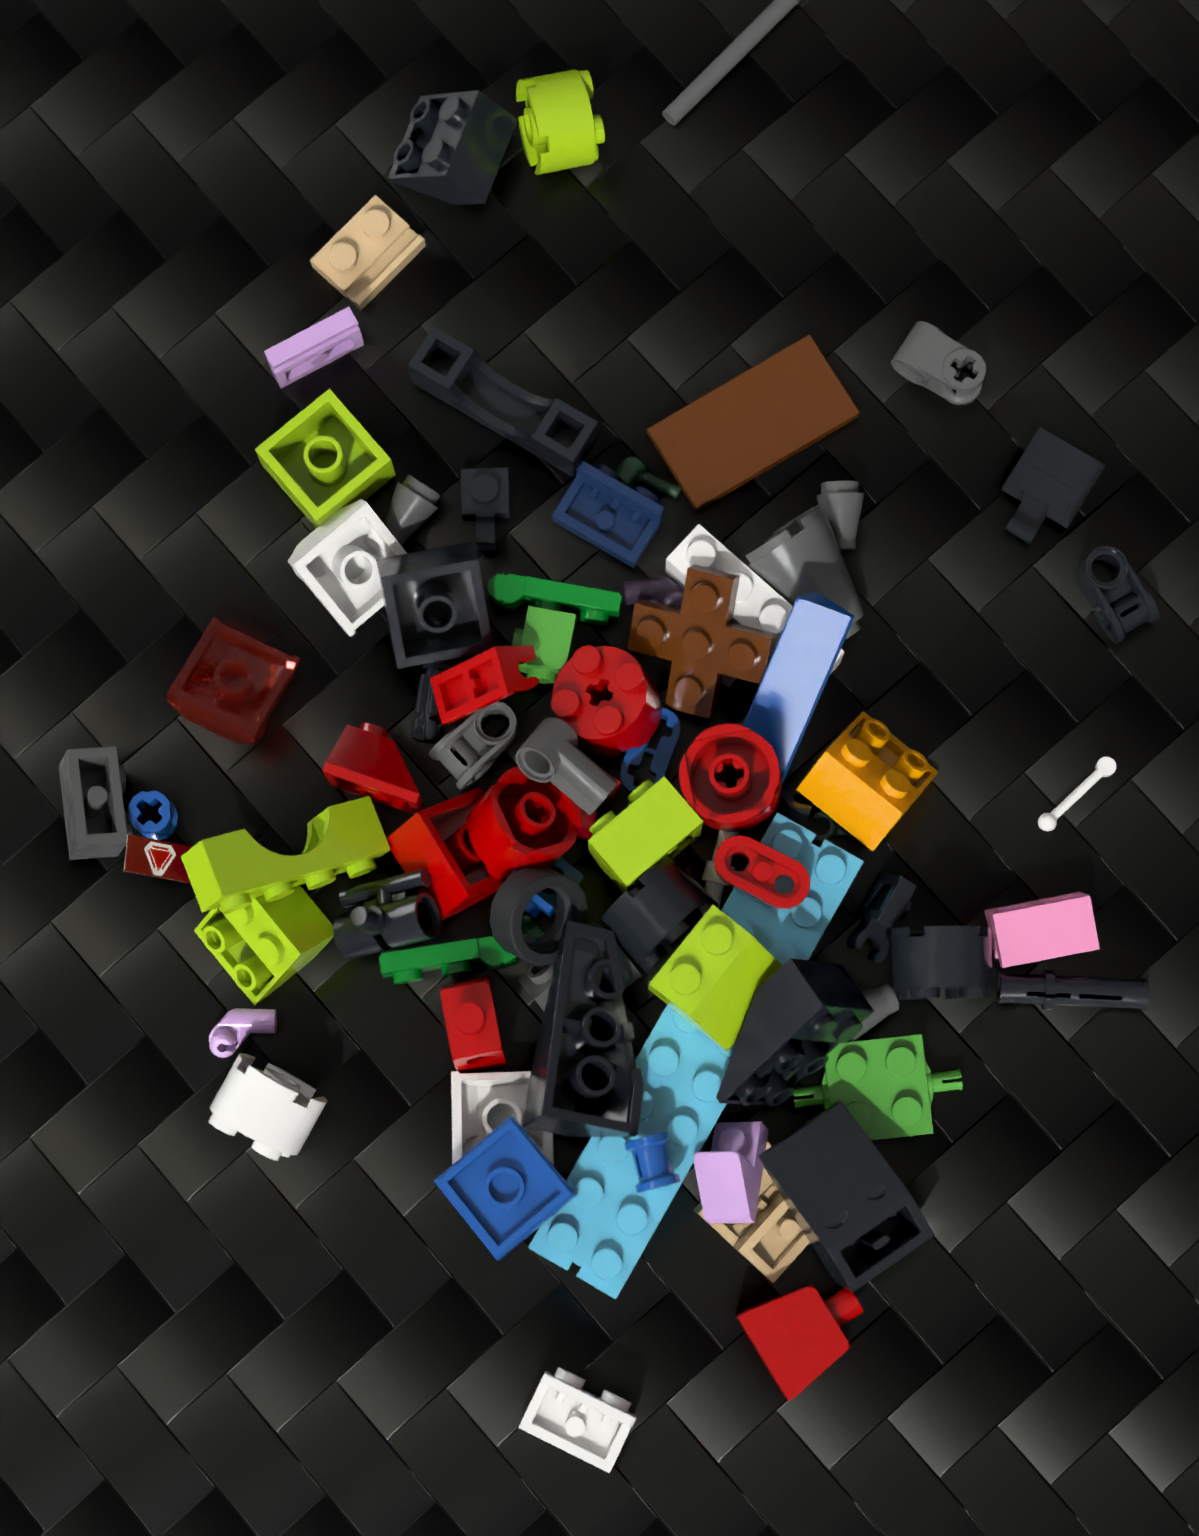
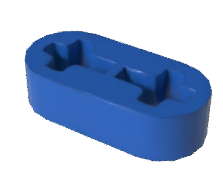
M662 707L660 719L667 721L666 729L672 732L671 737L662 736L656 750L648 747L649 739L647 743L638 749L634 747L626 752L621 765L620 781L622 787L629 795L637 787L634 785V776L629 774L628 771L630 768L639 769L644 756L653 758L649 774L656 777L653 782L654 784L667 773L679 741L681 729L679 719L674 712Z

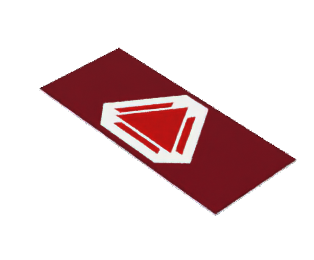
M128 834L124 871L190 883L181 856L192 847Z

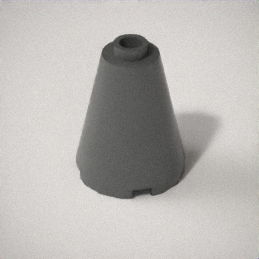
M821 504L797 516L773 532V535L767 538L763 545L759 542L740 557V560L792 606L797 597L817 592L853 614L855 618L845 640L862 628L858 620L864 615V611L827 514Z

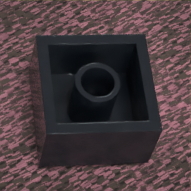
M472 541L376 559L392 649L398 669L479 654L493 648L479 560Z

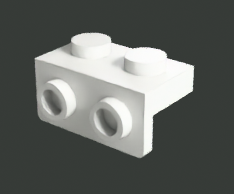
M558 1367L555 1375L545 1371L518 1428L610 1473L628 1433L636 1421V1415L628 1412L631 1402L607 1390H604L599 1398L582 1389L586 1380L563 1368Z

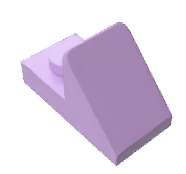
M761 1121L716 1123L711 1152L694 1153L693 1161L704 1219L708 1223H755L763 1164L758 1155L766 1151L769 1131Z

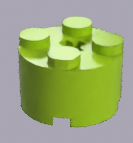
M576 69L520 79L517 82L516 101L526 102L524 116L518 117L521 137L530 166L537 165L536 175L591 165L595 160H598L597 144L605 142V133L601 116L599 114H592L589 99L593 98V84L588 70L579 72Z

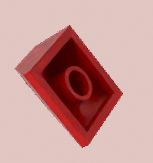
M362 722L360 728L347 724L322 770L331 786L360 797L370 796L374 802L412 815L426 809L394 740L388 738L389 731L366 722Z

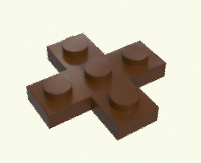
M694 564L687 569L681 609L643 599L634 604L627 649L672 661L665 707L710 719L716 715L723 675L761 684L774 653L778 634L732 623L740 575Z

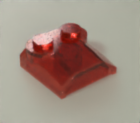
M213 617L168 690L167 702L188 721L239 744L255 743L266 732L268 719L299 665L300 658L295 655L293 657L220 623L219 619Z

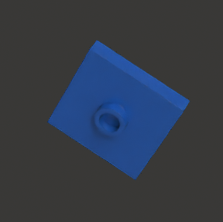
M512 1115L434 1180L497 1261L505 1257L578 1195Z

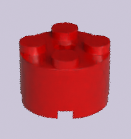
M582 646L575 651L573 657L562 667L554 682L551 700L552 710L558 719L570 725L575 731L578 743L595 755L616 757L621 756L622 752L634 747L638 749L648 742L659 725L662 707L657 688L639 662L622 649L611 646Z
M721 724L708 728L694 739L680 762L679 781L681 790L687 803L703 820L705 825L727 832L744 831L759 825L774 813L782 791V774L779 762L772 746L762 736L749 728L738 724ZM735 769L738 776H744L737 780V786L734 788H727L725 782H718L726 778V770Z
M517 766L503 773L474 805L466 817V826L471 844L479 858L485 863L487 872L496 879L506 880L512 873L524 867H546L550 869L576 841L578 829L582 826L583 816L581 808L550 781L547 783L533 781L525 776Z

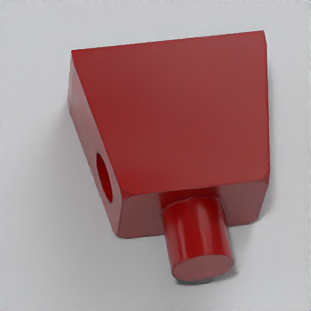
M490 975L442 984L439 991L451 1055L456 1070L461 1074L481 1073L508 1067Z
M808 1284L741 1311L736 1317L785 1398L790 1401L851 1347L840 1327L862 1314L864 1310L854 1293L846 1288L823 1301L814 1285Z

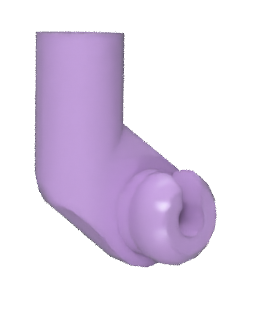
M231 1009L210 1032L208 1039L210 1050L217 1057L226 1058L233 1055L251 1033L276 1034L277 1009Z

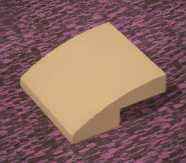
M768 1141L766 1144V1150L772 1146ZM764 1166L755 1223H708L772 1283L779 1278L810 1243ZM700 1202L694 1208V1211L704 1219L702 1203Z

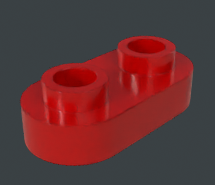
M741 835L726 839L717 849L714 859L715 871L725 884L779 910H789L797 907L808 895L810 877L806 868L800 862L750 837ZM736 854L744 855L748 859L749 866L744 871H735L730 866V858ZM785 876L791 879L793 890L788 894L779 893L775 888V880L777 878Z

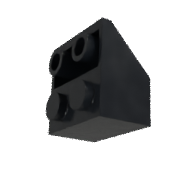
M479 90L420 96L419 101L411 111V121L404 139L395 151L393 157L394 164L388 180L394 184L455 205L485 204L518 119Z

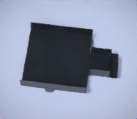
M1039 427L1001 489L1022 501L1005 530L1030 544L1046 516L1068 528L1106 465Z

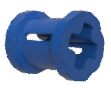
M158 791L139 792L128 805L129 822L146 838L155 840L166 839L174 833L178 826L179 815L176 807L165 795ZM149 807L158 810L162 816L159 823L155 824L144 814Z
M668 1132L624 1143L626 1151L632 1152L639 1180L635 1185L637 1193L681 1182L679 1174L673 1173L666 1147V1142L670 1140Z

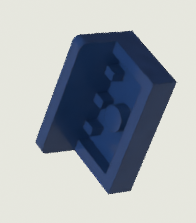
M581 461L576 468L575 479L552 514V521L635 568L663 522L664 507L659 505L660 499L643 487L636 486L633 490L619 482V476L612 469L601 463L595 462L591 466Z

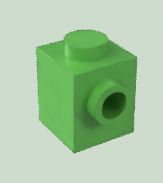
M528 606L524 629L516 628L512 641V646L533 645L536 658L524 664H518L519 671L527 673L526 678L533 676L539 679L538 683L554 684L558 673L572 656L577 630L576 614Z

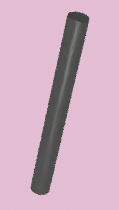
M774 0L662 112L664 118L671 125L675 126L800 0Z

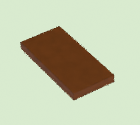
M809 334L649 427L647 434L694 510L698 512L857 419L860 412Z

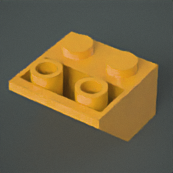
M863 711L823 753L796 790L873 852L939 771L932 767L921 753L910 749L891 734L882 722L871 718Z

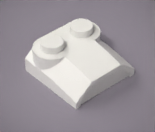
M360 499L340 508L296 546L287 562L292 566L296 575L305 582L343 630L351 637L356 633L355 630L384 606L376 559L407 553L370 505L363 499Z
M451 1071L452 1165L511 1115L523 1127L531 1071L463 1074L459 1073V1071ZM523 1127L554 1165L553 1133Z

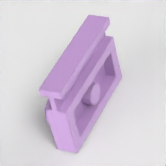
M350 307L264 351L271 371L280 388L364 345L361 331L358 327L359 324Z

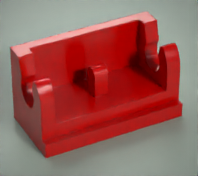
M533 645L495 646L430 678L442 725L453 723L459 719L469 718L474 712L514 694V691H526L535 687L539 679L533 676L529 678L523 677L518 668V664H524L536 658Z

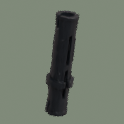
M1043 970L1041 975L998 972L996 1000L998 1004H1040L1042 1010H1053L1054 1005L1128 1008L1144 1011L1147 1010L1149 1005L1150 988L1147 978L1121 979L1056 976L1053 970Z

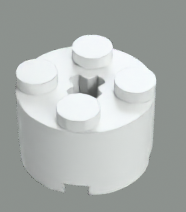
M240 1053L210 1106L213 1114L208 1122L226 1134L235 1136L237 1131L253 1139L254 1142L251 1147L261 1155L278 1161L280 1156L289 1158L290 1155H298L326 1105L327 1099L324 1096L312 1098L316 1091L314 1088L270 1063L267 1064L264 1071L251 1066L256 1057Z

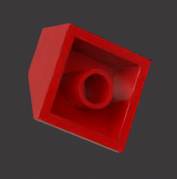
M482 787L417 812L386 838L392 853L404 873L421 868L428 869L432 879L431 885L415 891L417 894L428 893L434 898L439 907L442 920L470 908L498 891L505 881L496 879L487 872L485 863L479 858L471 844L466 826V817L485 794Z

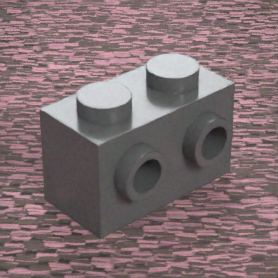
M113 746L67 749L58 767L69 859L119 856L127 844V835H132V824L128 819L129 811H124L122 793L126 792V773L124 765L118 764L117 748Z

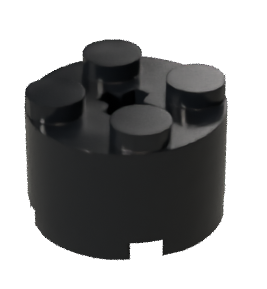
M670 855L664 857L639 878L641 882L629 893L625 891L600 920L608 930L615 932L616 941L646 973L651 972L667 957L669 953L665 949L668 946L674 952L693 930L691 925L693 922L697 924L712 905H715L717 908L719 907V904Z
M924 926L921 931H909V927L891 929L892 989L897 990L898 1000L940 998V990H945L946 1000H969L989 997V988H993L991 927Z

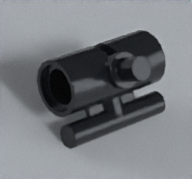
M421 868L342 889L339 893L341 905L344 908L358 907L354 908L353 911L340 914L335 919L333 934L340 953L347 959H355L387 951L391 948L417 945L420 942L436 938L441 931L442 923L436 901L428 893H419L411 896L407 894L408 892L427 888L431 885L432 879L428 869Z

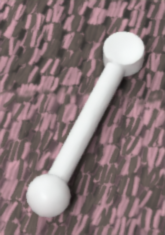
M1107 756L1099 759L1095 766L1096 770L1050 813H1043L1039 816L1038 826L1040 829L1047 832L1055 829L1057 819L1098 780L1102 777H1109L1115 772L1116 762L1114 759Z

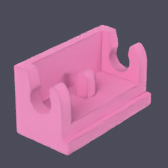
M1075 892L984 910L988 927H991L994 957L999 959L1000 967L1002 968L1100 949L1090 895Z

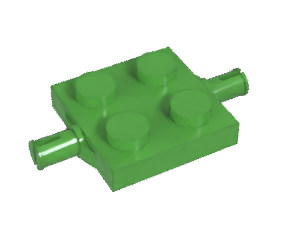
M911 1034L839 1043L827 1055L829 1059L824 1065L821 1085L793 1087L795 1091L792 1096L812 1095V1097L793 1099L794 1108L824 1105L826 1110L840 1100L869 1139L880 1140L934 1134L931 1116L933 1092L962 1090L963 1085L962 1081L942 1083L943 1080L962 1078L960 1069L931 1073L925 1061L922 1034Z

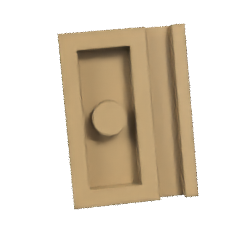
M375 195L310 262L319 274L362 311L426 244L425 239L421 235H417L400 216Z

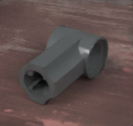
M546 718L517 751L516 763L525 776L539 783L550 781L588 815H591L615 788L617 781L577 748L579 745L578 737L570 725L557 718Z

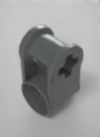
M923 321L916 322L891 361L892 367L901 376L915 384L924 386L955 405H966L973 402L980 394L982 382L986 374V364L976 351L948 337L936 326ZM963 372L970 375V377L964 378L962 382L955 379V377L961 376Z
M497 701L474 712L460 726L446 734L431 749L428 756L432 761L439 760L457 780L456 787L460 791H464L478 781L492 764L518 740L520 726L517 717L508 705ZM502 715L508 718L510 723L509 729L503 736L492 738L484 734L485 723L490 717ZM457 752L468 765L464 766L453 753Z

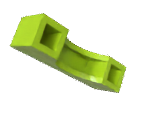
M370 796L329 806L307 823L306 845L301 855L287 856L274 853L256 842L246 829L201 840L183 854L181 858L201 911L206 912L221 907L223 914H228L251 905V899L264 895L266 902H270L290 895L295 891L294 886L306 883L308 890H313L335 881V875L347 872L349 878L362 876L377 868L375 861L391 849Z

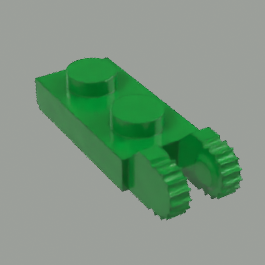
M504 573L492 575V578L488 579L489 582L486 584L488 587L486 591L489 592L488 597L491 599L490 602L494 603L495 607L499 606L500 609L504 607L505 610L515 611L524 604L538 608L580 614L581 621L594 625H608L609 619L620 621L623 604L622 596L618 592L529 576L504 575Z
M490 936L381 953L379 962L381 974L384 978L393 977L394 984H404L423 980L422 972L442 969L443 976L472 972L471 964L481 962L491 970L501 969L502 966L507 968V966H512V963L516 962L517 956L504 951L494 937Z

